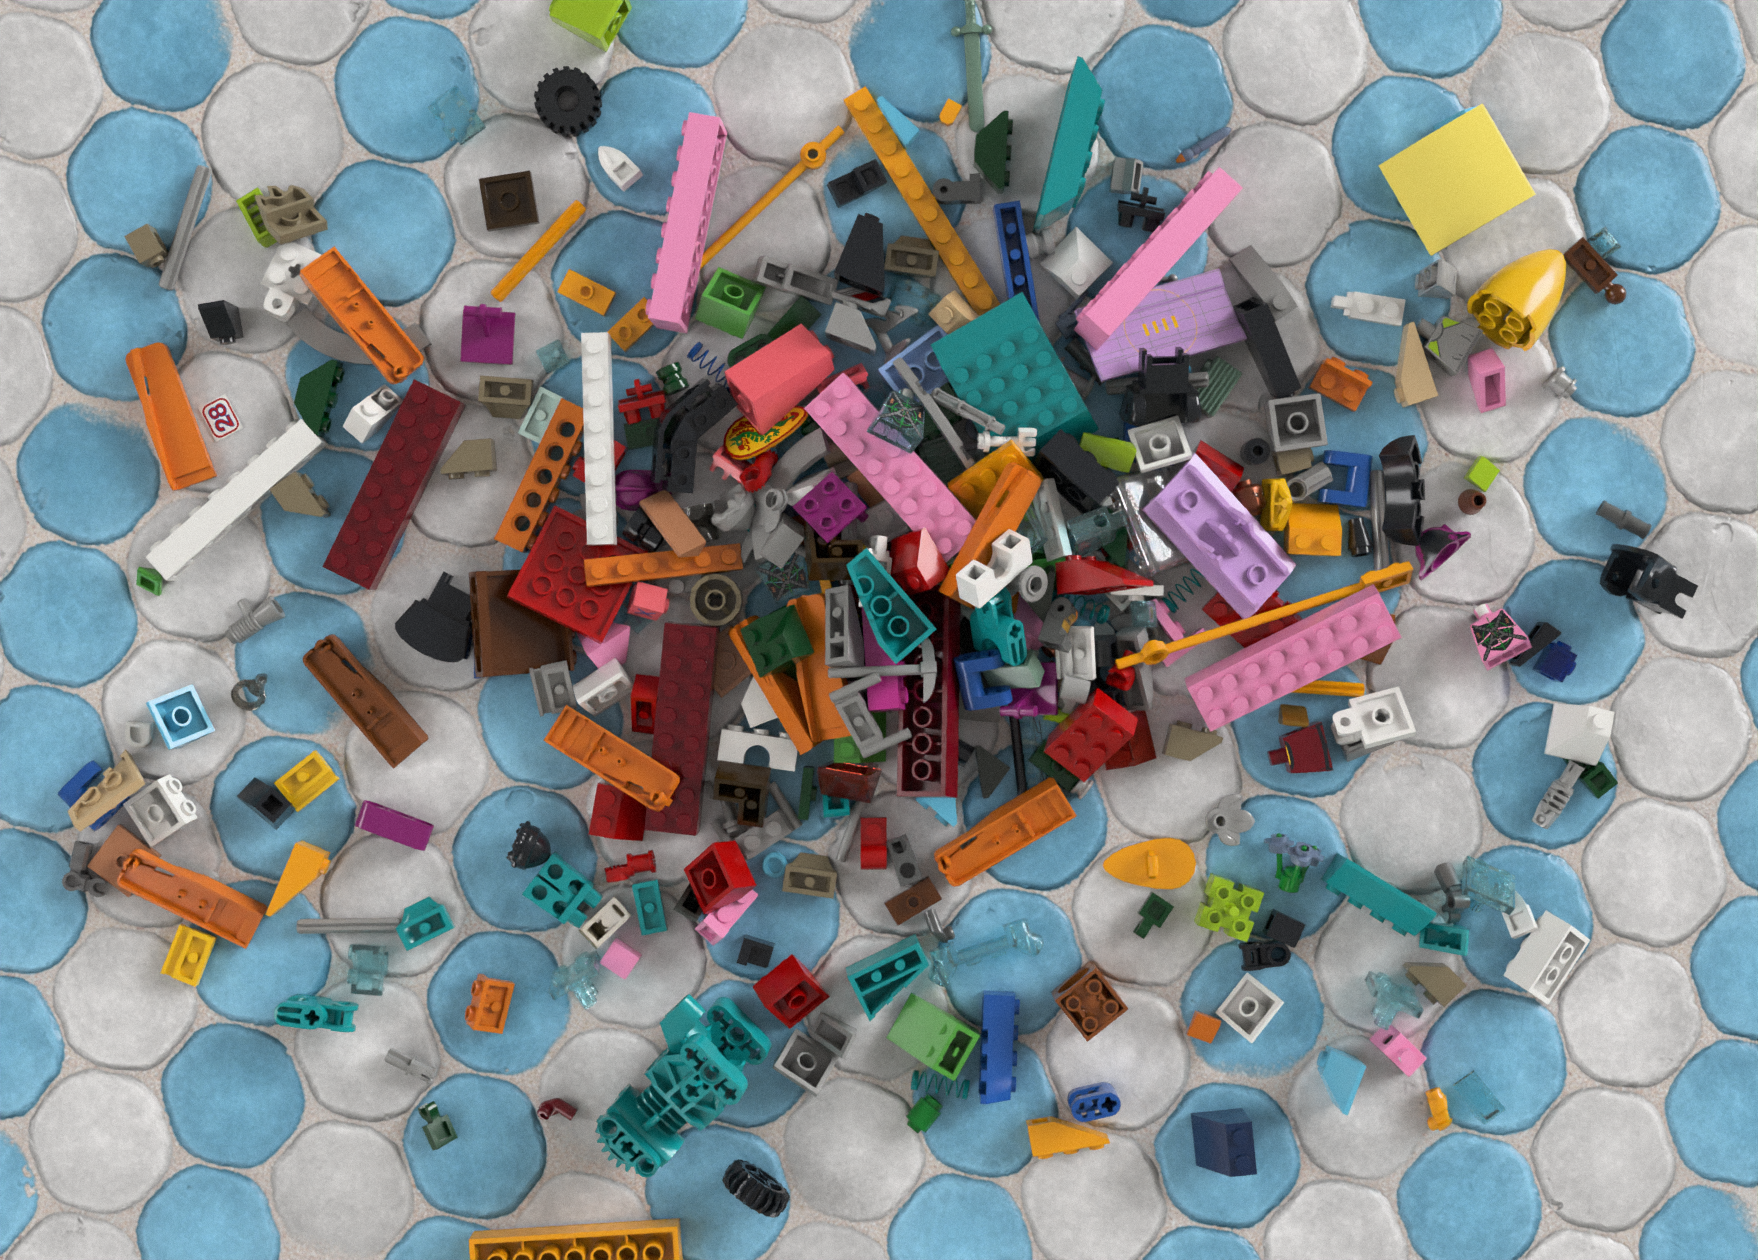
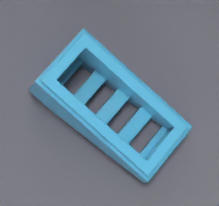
M879 96L877 99L879 109L902 146L908 149L919 136V128L883 96Z

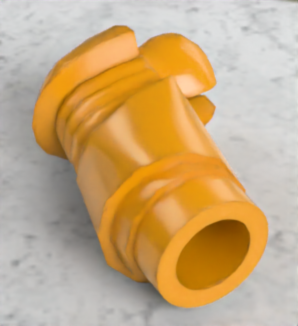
M1435 1087L1425 1092L1433 1117L1428 1118L1427 1124L1432 1131L1437 1129L1443 1131L1451 1125L1453 1118L1449 1117L1446 1095L1443 1094L1440 1087Z

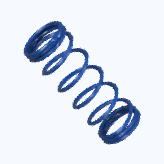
M698 342L690 350V352L687 355V358L691 359L692 362H695L699 360L701 357H703L699 364V368H705L711 363L707 371V375H712L719 370L715 378V382H720L723 379H725L726 376L717 381V378L721 370L725 366V363H723L714 372L709 374V371L712 365L714 364L715 360L717 359V356H715L705 366L701 367V364L706 355L708 354L709 349L706 350L700 357L693 360V357L703 347V344L701 342Z

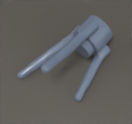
M1087 290L1064 313L1059 315V320L1055 322L1066 340L1070 337L1074 339L1080 336L1073 330L1078 322L1076 315L1071 313L1089 294Z

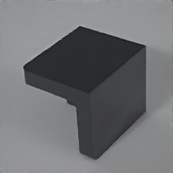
M1272 909L1262 932L1268 937L1295 948L1305 928V924Z
M746 934L737 963L747 966V963L767 968L775 943Z

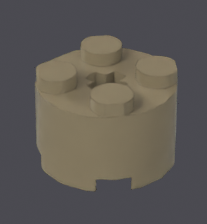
M719 574L706 575L699 579L691 589L690 609L695 617L704 624L712 626L726 625L735 620L741 612L743 605L742 591L738 584L727 576ZM712 594L716 596L722 595L723 599L721 601L723 603L721 606L711 605L712 599L710 597Z

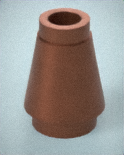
M1467 489L1460 494L1458 506L1465 514H1477L1485 506L1486 496L1477 490ZM1474 497L1476 498L1477 505L1474 504Z

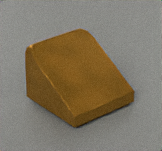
M1281 704L1278 723L1288 726L1307 727L1309 726L1307 710L1304 706Z

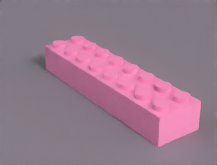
M689 112L688 120H684L682 125L684 140L683 145H679L676 159L679 161L678 170L674 171L672 175L671 185L674 187L672 197L669 196L667 200L666 211L669 212L668 220L663 223L661 229V237L664 238L662 248H658L656 254V263L659 264L657 274L653 273L651 279V289H654L652 299H648L646 304V315H648L649 320L656 328L686 334L688 332L727 137V131L720 117Z
M1220 167L1213 174L1208 171L1195 188L1186 195L1182 202L1167 216L1165 221L1149 236L1146 242L1137 249L1127 263L1099 291L1097 296L1087 304L1076 318L1079 323L1073 330L1095 350H1098L1242 190V187Z
M842 373L804 409L913 531L926 528L947 566H949L956 559L976 519L887 419L879 417L881 415L879 410L846 374Z
M1373 584L1184 679L1189 693L1211 732L1402 637L1378 590Z

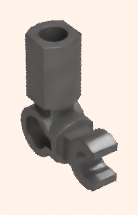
M75 841L69 863L71 870L62 879L63 887L68 891H89L93 897L104 896L105 892L98 891L96 885L97 883L106 884L108 882L102 877L92 879L90 875L84 873L88 868L87 865L90 861L93 844Z
M1442 863L1436 866L1434 873L1443 892L1447 894L1446 903L1442 906V912H1448L1449 918L1447 923L1451 924L1459 922L1461 918L1460 913L1470 907V896L1467 890L1460 888L1462 884L1452 863Z

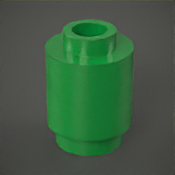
M927 1093L924 1098L921 1097L906 1115L909 1119L907 1125L917 1133L921 1130L926 1133L940 1116V1110L943 1108V1105Z

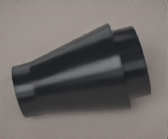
M1354 518L1348 520V551L1351 552V557H1362L1372 554L1371 548L1374 546L1364 524V519Z

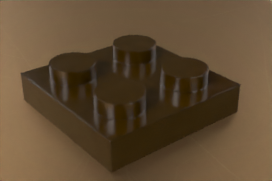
M530 170L479 179L488 232L540 224L532 172Z

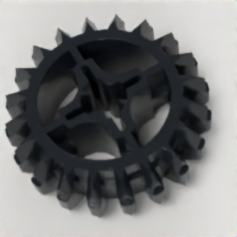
M738 1159L734 1160L725 1171L722 1179L725 1187L736 1199L750 1207V1209L757 1211L759 1214L762 1213L764 1216L775 1218L787 1207L790 1196L786 1188L776 1178L761 1168L750 1164L748 1161Z

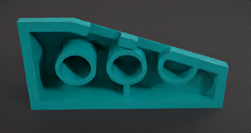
M867 548L846 565L879 646L897 664L932 634L936 628Z

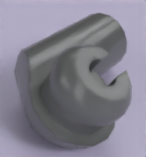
M930 909L923 913L930 933L940 942L948 943V940L955 938L951 926L942 928L935 909Z

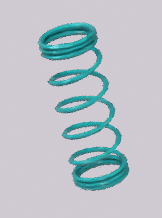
M1190 569V573L1195 581L1186 576H1183V581L1187 588L1180 584H1175L1176 590L1178 591L1180 596L1172 591H1168V596L1171 599V601L1166 597L1160 599L1163 600V602L1167 605V607L1172 613H1176L1177 610H1179V607L1174 602L1169 593L1174 594L1182 601L1186 602V599L1179 591L1177 585L1188 591L1190 594L1194 595L1193 591L1190 589L1184 578L1190 580L1198 587H1201L1200 583L1197 581V579L1192 573V571H1195L1196 573L1204 577L1197 570Z
M1057 587L1053 591L1051 603L1063 595L1057 594ZM1074 595V607L1080 597L1084 598V605L1079 614L1080 617L1084 613L1086 604L1089 601H1093L1094 606L1089 615V620L1092 619L1095 608L1101 604L1102 607L1098 612L1096 621L1101 625L1106 622L1110 613L1108 605L1098 603L1095 606L1093 599L1086 602L1083 595L1077 599L1076 595Z
M913 1071L911 1090H918L921 1079L925 1074V1092L927 1093L935 1075L936 1095L939 1093L944 1078L946 1081V1096L949 1095L953 1080L948 1090L947 1077L943 1076L937 1090V1075L935 1073L932 1075L927 1087L926 1072L924 1071L921 1074L918 1082L919 1071ZM956 1078V1098H959L964 1084L962 1099L966 1100L970 1080L964 1079L958 1092V1081Z

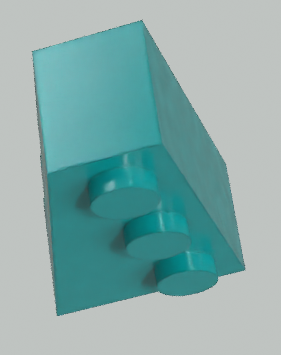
M916 934L845 968L847 977L869 1021H871L876 1016L875 1014L886 1004L888 1005L897 993L904 987L906 988L929 966V963Z

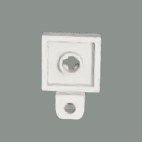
M294 242L279 245L260 283L262 287L269 289L263 306L271 317L285 323L295 315L300 305L299 303L308 307L311 306L315 295L299 275L291 278L292 273L290 271L297 266L300 267V270L320 257L321 254Z
M1399 686L1349 699V709L1338 711L1332 717L1331 730L1336 743L1340 745L1358 742L1361 739L1364 748L1367 749L1416 735V729ZM1378 713L1389 717L1386 719V722L1376 720Z

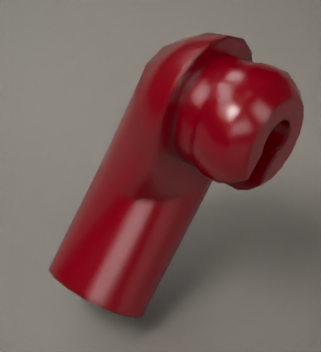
M554 1098L542 1102L539 1105L537 1115L540 1119L547 1120L550 1116L561 1114L571 1121L577 1109L560 1098Z

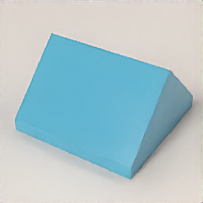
M193 684L146 703L169 750L181 748L215 731Z

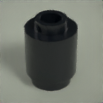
M1261 438L1251 439L1241 447V458L1246 464L1251 466L1264 463L1270 456V446ZM1255 446L1259 449L1260 456H1256L1253 453Z

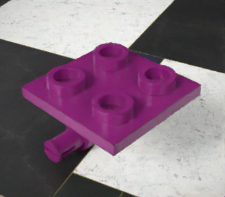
M480 304V306L464 305L460 362L513 365L516 313L502 312V307H487L486 304Z
M833 472L828 474L793 506L797 513L827 543L855 518L863 523L869 517L864 511L867 509L866 505Z
M1040 662L1045 672L1039 687L1032 689L1011 688L1013 701L1008 706H1000V716H1014L1015 719H1022L1023 716L1058 715L1056 662Z

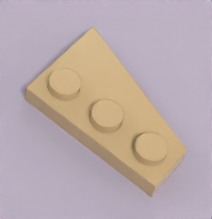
M126 749L120 755L122 760L113 769L109 767L103 773L105 777L97 787H90L68 810L74 827L80 832L145 785L132 755Z

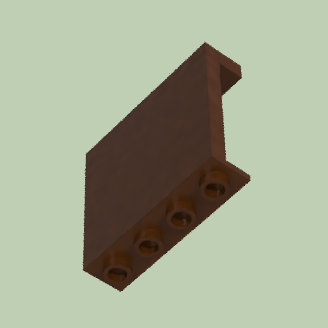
M520 570L469 572L476 677L529 674V668L538 669L542 665L566 660L569 671H574L577 655L576 651L573 650L572 639L575 638V631L507 598Z

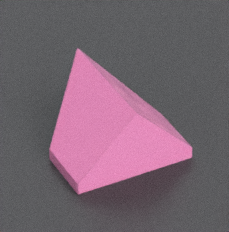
M613 622L602 644L576 633L587 656L598 669L614 658L621 665L626 663L631 626Z

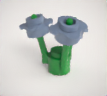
M1272 834L1271 838L1264 839V843L1269 844V852L1276 854L1277 870L1275 878L1280 880L1278 887L1285 892L1297 893L1300 884L1304 881L1309 865L1317 867L1319 862L1324 860V856L1321 854L1322 851L1315 845L1297 842L1296 846L1290 847L1294 845V841L1289 840L1286 834ZM1283 853L1290 855V860L1295 864V867L1287 866L1283 870Z

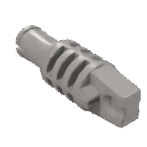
M1569 760L1560 778L1552 781L1543 799L1540 800L1532 818L1534 823L1545 829H1548L1553 824L1573 795L1574 789L1572 787L1585 768Z

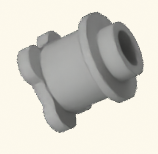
M1564 366L1558 367L1542 384L1544 389L1549 387L1555 392L1557 399L1562 397L1567 399L1577 389L1574 385L1577 380L1575 378L1572 380L1564 373L1566 369Z

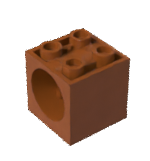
M1092 960L1051 991L1055 1002L1087 1042L1128 1010L1123 999Z

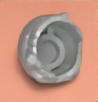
M742 483L729 489L727 493H721L720 499L713 501L715 510L712 516V523L723 532L739 531L751 527L752 519L755 515L754 498L751 492L745 490Z

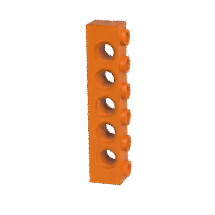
M561 398L494 538L495 540L522 553H527L528 549H532L538 537L535 534L539 526L543 527L549 516V513L546 511L550 503L554 504L560 494L558 486L562 479H567L572 466L569 463L573 456L577 457L583 443L580 442L584 434L582 407ZM569 423L573 424L575 427L574 434L571 437H564L562 433L563 427ZM555 447H561L564 452L563 457L558 461H554L551 457V452ZM545 470H550L552 473V480L548 484H542L540 481V475ZM538 493L541 497V503L538 507L532 508L529 504V498L532 494ZM522 517H527L530 521V526L526 531H521L518 528V521Z

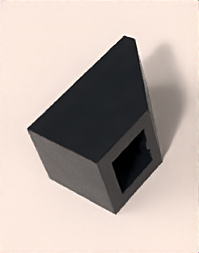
M255 777L237 795L239 800L276 830L294 812L292 803L274 788Z

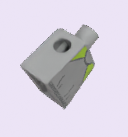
M1447 316L1438 318L1434 325L1422 318L1416 326L1418 334L1426 338L1422 345L1425 355L1450 376L1459 373L1483 332L1479 328Z

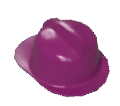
M630 469L620 472L615 476L616 505L624 510L636 511L641 507L639 505L641 500L663 491V480H660V483L650 481L651 470Z

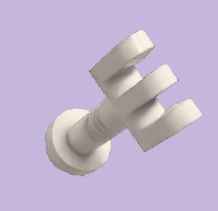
M1018 428V435L1009 437L990 436L989 431H983V433H978L977 448L983 449V452H989L990 447H1000L1012 439L1025 456H1034L1035 448L1033 447L1036 446V439L1031 437L1037 436V429Z

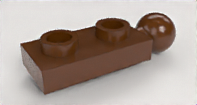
M1584 237L1575 242L1563 254L1567 264L1595 294L1604 289L1606 300L1613 305L1620 304L1625 300L1626 289L1620 284H1613L1611 282L1618 274Z

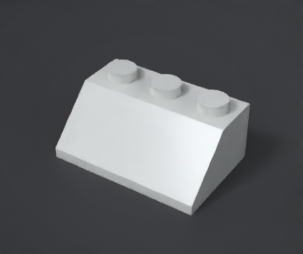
M1545 911L1536 920L1538 930L1531 932L1529 937L1523 940L1520 951L1508 963L1503 976L1544 1003L1549 1004L1590 942V939L1570 924Z

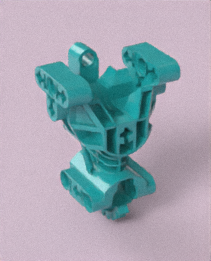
M687 994L660 1022L668 1047L644 1073L651 1081V1084L642 1093L631 1084H628L621 1090L614 1103L606 1110V1113L600 1115L596 1121L598 1124L595 1132L600 1134L597 1143H605L601 1152L609 1151L611 1154L607 1160L617 1159V1168L623 1163L625 1164L626 1172L631 1167H634L636 1174L642 1177L653 1176L658 1168H662L684 1143L685 1140L677 1132L688 1122L699 1131H702L722 1113L727 1104L735 1105L744 1095L748 1087V1081L742 1074L746 1061L752 1065L763 1063L771 1050L772 1044L764 1032L730 998L719 997L715 1000L707 1012V1020L710 1023L707 1026H704L699 1021L706 1010L690 994ZM734 1027L741 1028L744 1034L737 1033ZM727 1040L728 1045L721 1049L720 1046Z

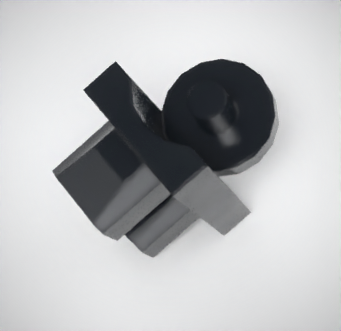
M1143 187L1141 194L1131 193L1130 200L1138 201L1139 204L1118 199L1119 226L1132 228L1134 216L1144 217L1142 230L1153 233L1159 226L1160 220L1164 221V209L1146 205V203L1156 205L1157 197L1148 196L1149 188Z

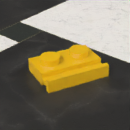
M315 750L274 782V784L285 798L296 808L295 810L299 812L340 778L334 774L332 768L319 752Z
M180 924L160 973L167 974L194 987L198 986L217 937L198 929L187 927L185 924Z

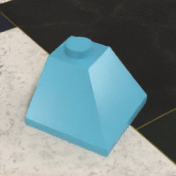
M1326 1045L1325 1051H1321L1317 1058L1318 1072L1332 1103L1343 1114L1348 1115L1366 1065L1356 1056Z

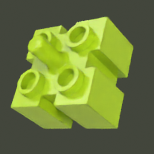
M1210 873L1204 893L1209 898L1207 904L1200 902L1194 922L1198 926L1218 932L1220 926L1224 927L1223 932L1226 935L1248 942L1254 925L1249 916L1251 911L1258 913L1264 892L1239 883L1238 889L1234 888L1235 883L1232 880Z

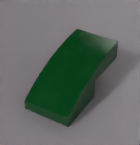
M1563 759L1564 762L1568 765L1569 760ZM1573 761L1585 768L1578 779L1595 798L1599 799L1618 784L1604 763L1598 761L1596 766Z

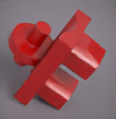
M635 379V387L626 389L627 397H633L620 399L618 405L619 412L624 414L628 424L637 423L642 420L640 408L649 407L651 418L660 417L661 413L665 410L666 395L664 390L646 393L653 391L651 383L641 385L640 379Z

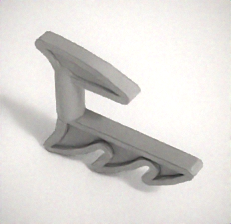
M898 305L895 307L896 311L887 310L884 318L874 317L865 319L867 326L875 332L885 351L886 358L884 364L905 350L910 343V338H907L893 346L887 332L918 312L917 308Z

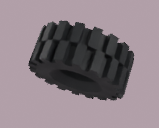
M563 66V70L558 68L552 69L554 73L551 75L546 73L543 76L545 80L543 82L539 81L537 84L539 89L538 92L535 91L534 93L536 99L534 105L538 112L537 114L546 127H549L556 134L561 133L565 137H568V134H572L573 137L579 136L578 133L581 131L585 134L589 131L588 127L590 125L595 126L597 123L595 119L597 117L600 118L601 115L600 107H602V100L599 89L586 72L582 73L576 67H574V70L570 69L569 66ZM567 91L575 93L578 98L577 106L571 111H564L558 105L559 96Z

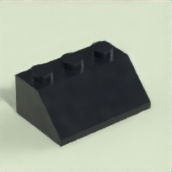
M1062 429L1039 451L1033 462V465L1042 474L1044 480L1054 478L1057 492L1083 516L1086 513L1099 509L1120 483L1111 470L1104 469L1091 452L1083 450L1078 445L1075 437L1065 433Z

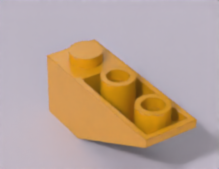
M1053 1116L1026 1120L1033 1157L1038 1156L1039 1159L1053 1157V1153L1058 1152L1074 1154L1079 1152V1149L1087 1147L1090 1150H1098L1104 1148V1144H1110L1106 1133Z

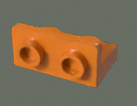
M1338 358L1324 359L1308 388L1355 412L1367 389L1373 383L1368 379L1369 375L1358 369L1352 371L1346 368V363Z
M478 974L477 980L473 981L471 987V1004L467 1006L465 1011L466 1023L473 1030L502 1034L515 984L512 981L488 978L484 974Z

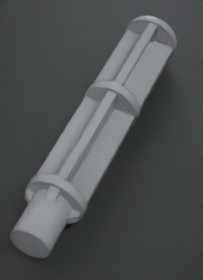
M938 387L930 395L935 403L954 412L957 416L960 415L965 419H971L985 427L986 431H994L1001 435L1005 429V425L996 421L994 416L965 403V401H961L940 390Z

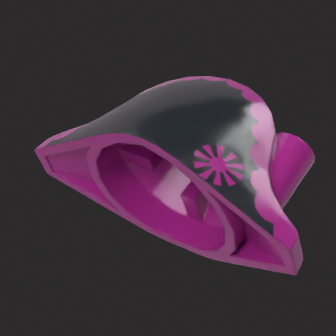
M1443 524L1441 527H1432L1424 530L1419 546H1415L1416 557L1420 563L1419 579L1422 581L1447 561L1471 538V533L1468 531L1454 532L1446 524Z

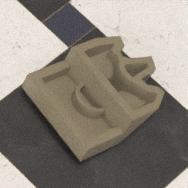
M290 185L288 191L284 192L277 186H267L270 196L254 195L267 231L280 245L328 230L327 220L314 208V199L303 188Z

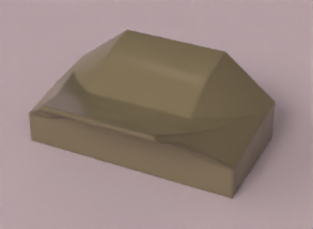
M901 235L895 243H888L884 271L920 278H935L939 251L933 249L929 239Z
M480 375L478 402L487 407L492 417L520 419L526 408L531 406L533 380Z
M800 852L792 863L786 864L782 891L833 899L837 871L832 868L828 856Z

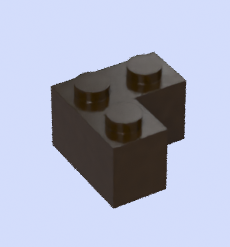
M806 522L804 547L808 581L852 580L846 565L863 551L862 540H836L834 537L827 543Z
M720 760L714 779L713 800L739 803L737 824L763 828L768 808L771 768Z

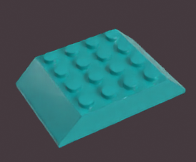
M1077 56L1068 81L1034 221L1033 233H1038L1068 215L1071 208H1076L1085 187L1086 178L1084 176L1091 162L1093 153L1091 148L1097 137L1099 129L1097 123L1102 115L1105 99H1101L1102 88L1083 57Z
M1023 292L931 344L945 375L959 399L990 416H994L996 421L1005 425L1001 435L994 431H989L990 436H1017L1018 428L1037 429V436L1031 437L1036 439V446L1033 447L1035 448V455L1026 456L1032 464L1039 451L1060 429L1074 436L1077 442L1081 440L1083 432L1092 434L1099 430ZM972 420L978 433L986 431L984 426ZM990 447L989 452L992 453L999 447Z

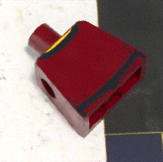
M1320 721L1311 722L1307 727H1300L1279 736L1281 748L1267 751L1270 765L1274 766L1285 763L1286 770L1289 773L1333 770L1323 725Z

